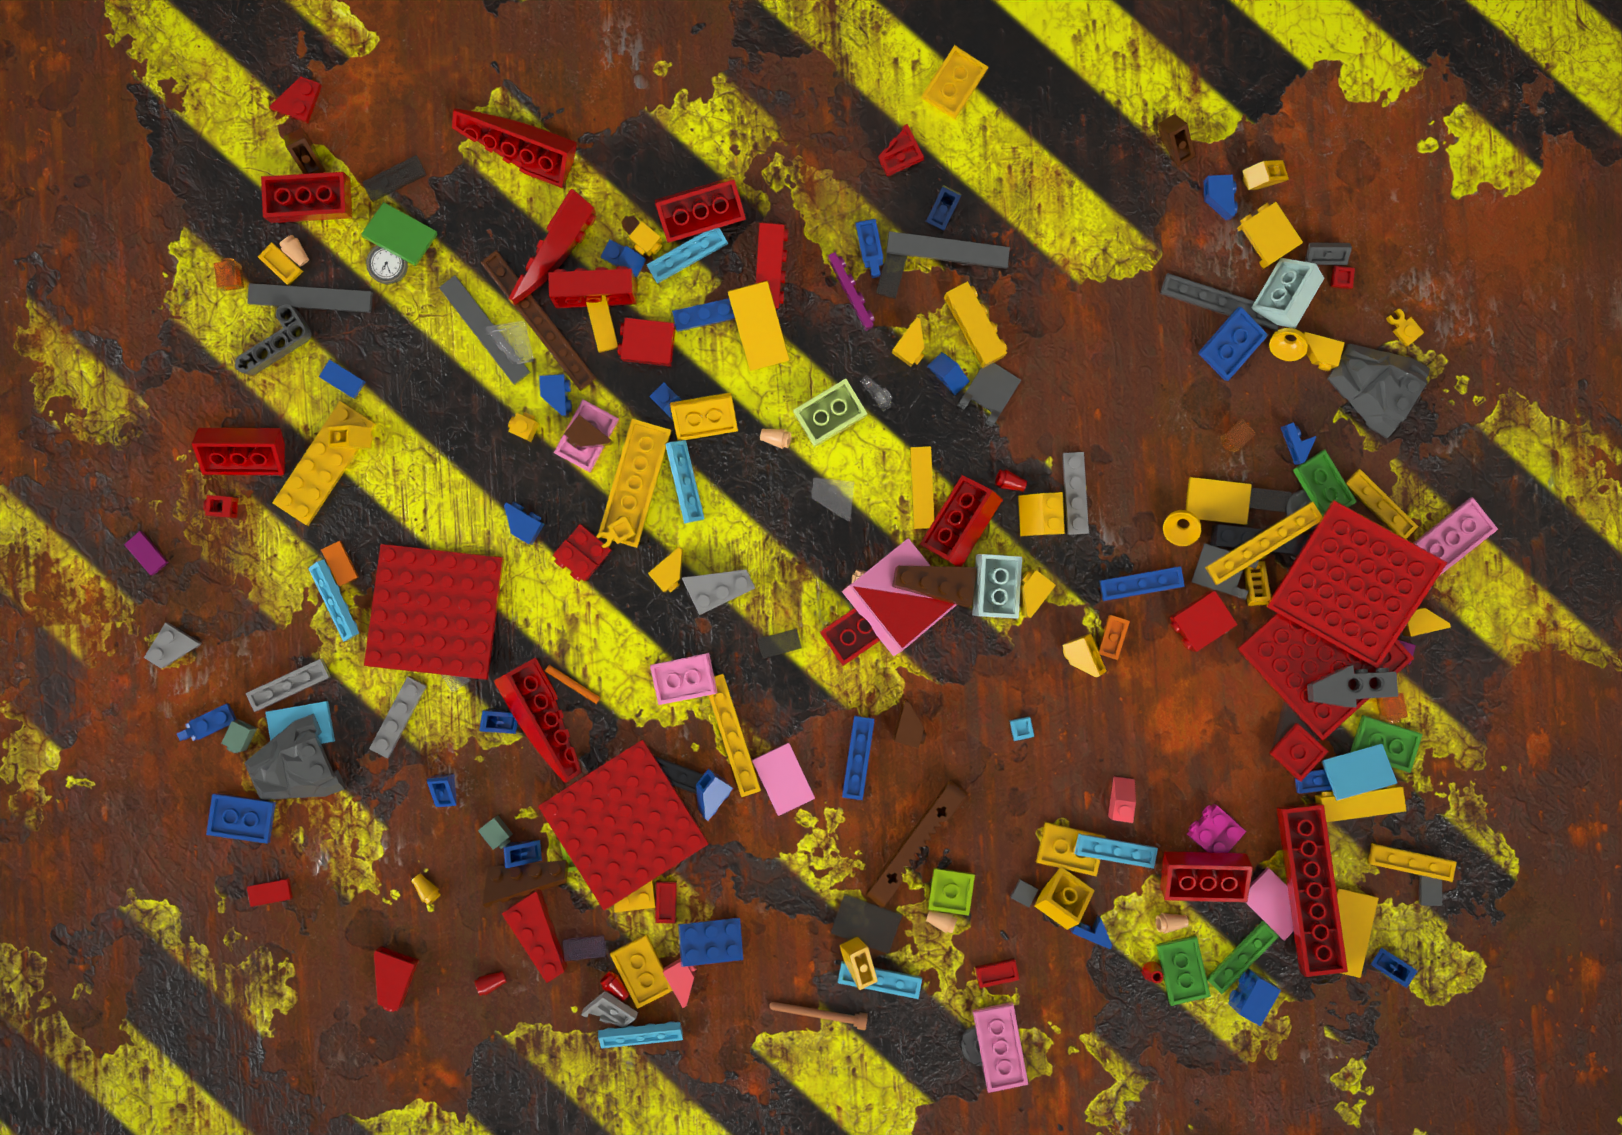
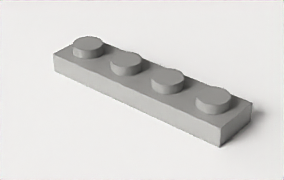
M1084 452L1063 453L1067 535L1089 534Z
M319 659L247 692L246 695L253 711L256 712L330 678L331 675L324 660Z
M407 676L372 742L370 750L385 758L390 757L427 687L426 684Z

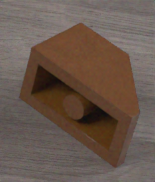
M1173 114L1157 124L1161 141L1176 166H1180L1195 157L1188 124L1184 120Z
M302 127L284 136L285 146L303 174L326 172L313 143Z
M578 415L564 433L568 437L566 441L574 448L577 446L581 448L610 446L614 443L581 415Z

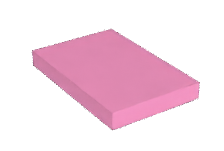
M582 400L567 429L578 415H581L610 438L619 418ZM563 435L554 453L591 473L605 446L592 448L577 446L574 448L566 441L568 437Z
M709 653L650 665L658 705L718 693Z
M790 743L784 744L752 760L778 816L815 799Z
M1267 867L1250 884L1248 902L1245 903L1285 941L1294 931L1288 887Z

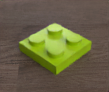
M934 868L928 910L969 916L975 874Z

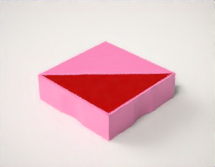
M909 538L842 591L858 613L870 623L875 634L893 656L902 652L956 606L953 603L892 587L895 567L898 565L930 566Z

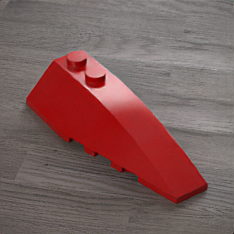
M457 108L453 110L452 128L473 142L478 141L483 144L487 151L491 153L494 151L502 156L503 161L508 164L513 163L520 168L519 171L560 188L564 187L575 159L577 142L541 128L500 116Z
M570 189L546 228L548 230L547 237L544 240L540 239L536 246L538 247L536 257H530L526 266V275L521 274L508 298L511 304L516 305L549 278L548 272H554L563 264L576 245L584 240L586 236L585 231L588 226L591 227L597 217L595 208L575 190Z
M536 657L494 680L496 687L525 735L563 782L567 783L581 774L575 750L571 747L568 739L570 737L568 729H565L562 718H564L562 710H559L556 702L558 699L556 692Z

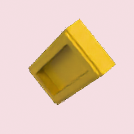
M272 242L258 256L288 286L303 272Z

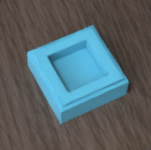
M1030 716L1009 720L1014 741L1034 737Z

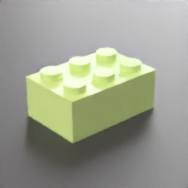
M847 379L842 380L793 410L795 417L814 448L867 416V412Z

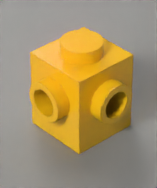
M642 221L629 236L630 241L635 244L633 248L641 255L645 253L650 257L652 253L656 254L662 247L661 243L663 241L661 237Z
M526 412L523 415L516 413L515 417L512 416L508 423L510 428L508 432L532 442L539 423L534 421L535 416Z

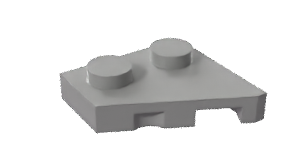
M165 623L144 658L159 668H165L176 659L185 656L189 651L198 648L202 643L170 623Z
M605 991L584 1007L581 1015L584 1017H588V1014L600 1016L599 1021L625 1028L636 1019L638 1012Z

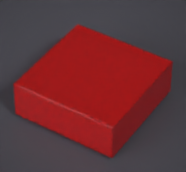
M1333 266L1330 287L1352 289L1355 268Z

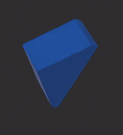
M943 352L927 365L954 396L970 382L958 363Z
M488 708L482 711L479 731L516 734L518 722L511 712Z
M455 774L434 775L427 778V784L436 807L456 806Z
M540 840L510 842L504 846L505 868L542 861Z
M1382 947L1370 964L1405 988L1409 986L1418 972Z

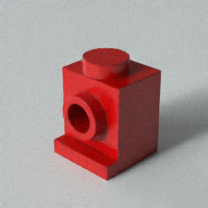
M207 495V499H205L203 504L205 515L237 518L239 498Z

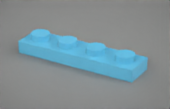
M720 228L709 230L648 263L647 267L658 284L724 247L728 242Z
M686 440L666 443L684 524L704 520Z
M325 560L316 562L308 569L343 642L359 634L357 624L349 613L348 605L340 594L339 586L335 583L329 566Z
M1078 833L1074 854L1154 869L1158 848Z
M841 961L838 983L857 987L845 962ZM874 968L878 982L865 987V989L919 999L922 977Z
M667 1022L666 1024H647L637 1027L627 1026L625 1028L598 1030V1039L601 1048L679 1041L683 1040V1031L680 1022Z

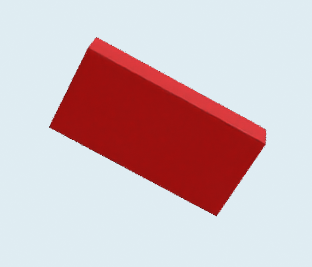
M289 878L247 886L250 907L293 898Z
M656 881L655 923L676 924L677 881Z
M1015 958L975 967L979 988L1020 980Z

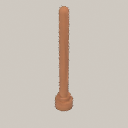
M771 1002L769 1005L770 1009L775 1011L854 1024L853 1026L857 1027V1029H866L867 1013L860 1012L854 1016L779 1002Z

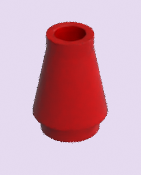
M1000 469L995 479V485L999 486L1000 489L1023 492L1026 488L1027 480L1020 478L1007 469Z
M1150 961L1143 966L1142 975L1147 981L1154 983L1162 982V967L1159 963Z
M503 971L478 976L479 979L474 980L480 996L484 994L486 996L502 984L507 983Z
M609 971L600 980L602 989L618 998L621 1002L629 996L630 993L617 973Z

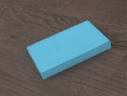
M328 701L266 712L270 741L295 720L314 713L322 731L318 735L320 743L334 742L335 738Z
M1383 744L1322 761L1336 801L1397 784Z

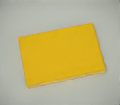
M954 45L921 98L955 120L988 70V66Z
M731 393L670 403L678 441L738 431Z
M1190 477L1185 510L1194 513L1199 520L1247 525L1252 484Z
M1045 822L1036 862L1058 868L1063 867L1066 870L1097 877L1101 859L1074 854L1078 833L1106 838V836Z
M647 934L610 952V956L637 1009L673 991L663 974L664 967Z

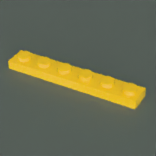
M1310 502L1205 568L1215 585H1218L1319 523L1322 515L1314 502Z
M724 673L714 676L718 693L708 696L740 795L744 797L760 792L761 788Z

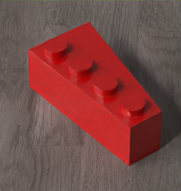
M760 222L756 283L768 280L775 308H779L780 304L784 303V291H781V283H785L786 271H782L783 262L787 260V250H784V241L788 242L789 229H785L786 224Z
M537 889L508 907L502 915L545 982L548 983L562 974L568 965L560 942L557 939L554 925L551 922L547 904L542 896V890Z

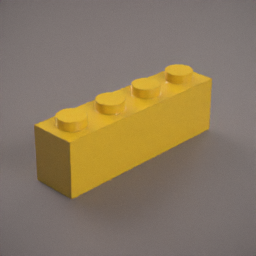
M967 281L946 292L944 300L983 369L1004 358L1007 354V346L996 334L997 328L992 321H989L985 306L979 303L976 289L974 286H970Z
M1397 784L1336 801L1333 790L1322 791L1321 795H1315L1316 803L1324 805L1326 822L1406 811L1403 786Z

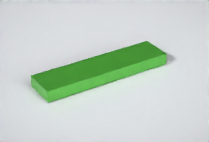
M1262 921L1206 977L1207 980L1223 994L1266 951L1279 935L1267 923Z

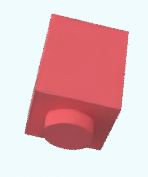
M1114 776L1108 817L1116 821L1133 823L1136 806L1135 780Z
M680 958L664 967L663 974L682 1008L687 1006L696 974L695 970L697 969L696 966L682 967Z

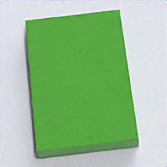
M383 202L361 234L363 238L417 266L436 238L437 231Z
M1326 450L1320 451L1293 469L1310 500L1314 502L1322 517L1333 499L1346 507H1350L1357 502Z
M1362 715L1350 753L1383 744L1391 767L1411 773L1423 734Z
M1196 935L1156 944L1166 992L1171 1006L1211 997Z

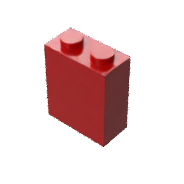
M625 318V323H621L620 335H623V341L618 345V355L621 356V360L624 362L671 367L675 324Z
M1215 590L1208 591L1169 617L1172 621L1170 625L1176 633H1180L1183 637L1181 641L1187 650L1191 649L1193 652L1199 651L1238 625Z

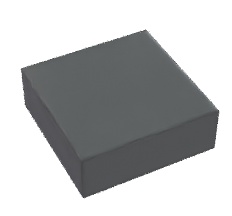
M1019 879L1010 897L1030 907L1039 889Z

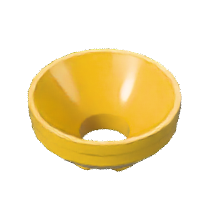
M1283 328L1273 334L1269 348L1272 354L1281 360L1296 361L1307 353L1308 340L1297 329ZM1294 335L1297 340L1289 341L1285 336Z
M1177 510L1169 514L1165 519L1163 533L1166 539L1174 545L1188 546L1195 543L1200 537L1201 523L1194 513L1186 510ZM1180 519H1186L1190 525L1187 528H1182L1177 522Z

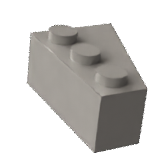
M748 570L682 578L699 615L756 588Z

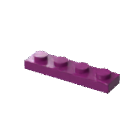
M836 252L828 255V261L864 330L867 331L873 328V321L875 319L870 310L866 311L863 305L865 300L861 292H856L854 288L856 283L852 275H847L844 269L846 264L842 256L838 257Z

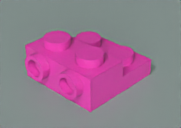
M1212 804V806L1209 805L1203 810V816L1199 821H1194L1190 825L1187 835L1206 852L1228 853L1246 831L1220 807Z

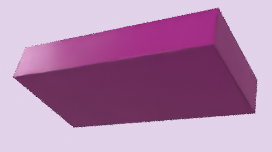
M139 531L124 544L152 576L168 563L167 559L142 531Z

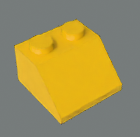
M1062 492L1018 496L1020 536L1064 534Z
M1037 570L1025 571L1021 576L1020 605L1022 616L1025 618H1031L1056 586Z
M1060 867L1042 889L1034 906L1068 930L1080 923L1095 890L1063 867Z

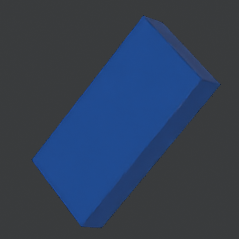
M332 360L327 362L319 375L321 379L353 399L357 397L366 383Z

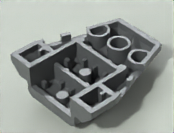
M1348 344L1341 355L1339 366L1333 368L1327 379L1339 394L1351 403L1352 409L1363 417L1368 428L1388 438L1396 430L1399 423L1406 419L1427 384L1426 378L1429 375L1430 368L1411 357Z
M314 713L292 722L286 729L244 762L260 800L326 797L346 788L339 771L332 770L320 743L318 735L322 731Z

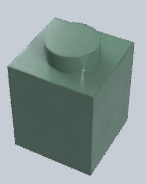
M234 720L231 722L221 744L227 746L226 749L233 753L246 751L257 728L244 721Z
M498 815L478 830L493 850L498 846L502 849L510 842L508 838L513 835Z

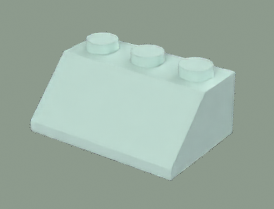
M1280 258L1251 308L1277 325L1295 329L1324 280L1317 264Z
M976 554L975 567L978 568L973 594L972 616L1019 619L1022 557Z

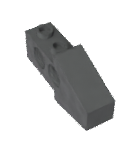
M1344 666L1307 684L1308 701L1342 707H1357L1356 699L1398 697L1396 672H1389V668H1376V673H1368V669H1357L1354 674L1353 666ZM1371 678H1374L1377 682L1374 689L1369 685ZM1350 679L1356 682V687L1353 690L1348 687Z

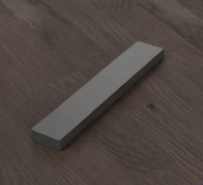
M889 231L886 253L1006 269L1008 267L1010 247Z
M1169 273L1165 276L1160 291L1162 295L1227 316H1231L1238 307H1242L1259 326L1273 331L1278 330L1279 325L1251 308L1255 301Z
M455 275L439 287L514 385L531 373Z
M249 283L247 304L274 307L287 304L293 308L371 313L373 293L371 291Z

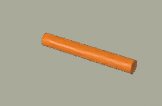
M550 664L547 666L545 672L593 703H598L601 697Z

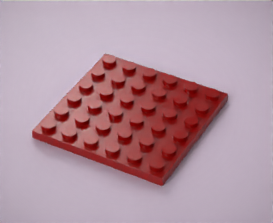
M1333 499L1269 600L1267 607L1378 668L1447 565V561Z
M381 544L364 666L488 680L504 558Z
M1279 613L1273 615L1237 648L1321 741L1328 737L1370 699H1356L1357 707H1342L1308 701L1307 684L1344 666H1353L1354 674L1357 669H1368V673H1376V667ZM1396 640L1378 668H1389V672H1396L1398 674L1414 657ZM1371 678L1369 681V685L1372 689H1374L1377 685V682L1374 678ZM1350 679L1348 687L1353 690L1356 687V682Z
M644 739L538 806L604 911L709 844Z

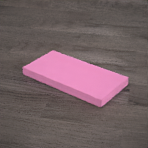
M1471 497L1413 543L1447 561V565L1441 572L1443 574L1497 531L1498 528L1475 499Z
M1013 1002L972 1010L988 1093L1028 1085Z

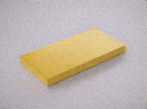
M768 280L729 290V299L750 371L789 361L788 351Z
M1336 887L1348 972L1341 974L1361 978L1379 898Z

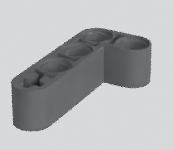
M287 304L280 305L277 308L276 317L283 328L239 355L235 360V368L239 372L253 376L310 340L311 330L297 309ZM291 311L292 316L286 320L285 314ZM299 328H302V335L297 337L296 331ZM285 339V345L279 348V341ZM267 349L268 355L262 359L261 354Z

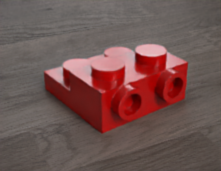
M579 524L569 538L565 539L553 554L556 558L554 562L562 569L565 567L572 571L570 575L578 582L581 579L587 581L612 549L609 547L603 548L602 545L604 543Z

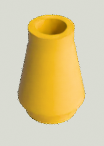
M422 874L412 879L411 882L414 884L422 903L425 902L429 905L441 895L438 892L439 889Z

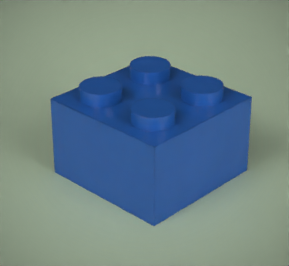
M1248 968L1240 976L1239 985L1236 990L1231 992L1228 1004L1239 1015L1261 1027L1281 990L1270 980Z

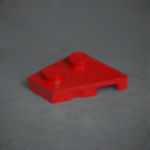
M300 76L270 105L269 109L309 123L322 85Z
M906 124L896 138L894 137L889 143V147L882 151L878 159L888 177L923 161L924 156L908 124Z

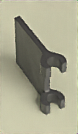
M995 363L983 369L981 367L957 406L964 410L970 400H973L991 412L985 423L992 427L1018 387L1021 379Z
M1204 544L1192 583L1246 600L1248 591L1237 588L1243 570L1222 583L1215 585L1205 568L1230 551ZM1259 560L1252 563L1248 567L1256 569Z

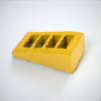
M1265 561L1258 562L1256 569H1260L1259 573H1251V570H1254V568H1244L1245 586L1248 591L1246 597L1248 606L1266 605L1271 599ZM1261 577L1259 581H1252V578ZM1261 586L1262 589H1254L1253 587Z

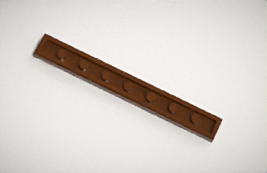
M495 250L480 263L509 298L519 278L499 252ZM531 294L514 305L580 391L597 380Z

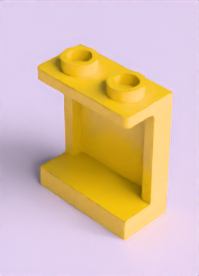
M1277 202L1271 205L1268 203L1257 209L1258 214L1253 217L1249 214L1240 220L1242 224L1237 228L1238 231L1243 230L1262 260L1259 264L1263 269L1303 243Z

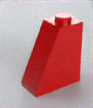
M380 946L374 953L378 1005L383 1006L384 1010L394 1012L403 1006L419 960Z

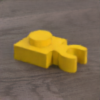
M1397 309L1394 311L1398 316L1397 320L1391 315L1386 319L1389 324L1397 327L1393 332L1407 347L1424 332L1412 317L1405 320L1404 312L1401 309Z
M624 516L608 525L610 530L608 533L601 532L596 537L599 539L605 536L607 542L602 547L607 548L614 539L619 544L636 535L627 517Z

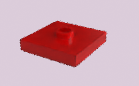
M1295 723L1269 754L1301 782L1329 751L1302 726Z

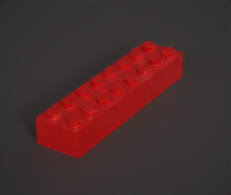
M1312 803L1278 807L1276 809L1299 972L1306 977L1348 972L1324 805Z

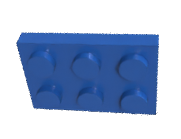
M1238 307L1198 354L1224 381H1229L1268 334L1242 307Z
M214 793L211 799L206 835L270 843L276 802Z
M740 918L678 924L682 967L743 960Z

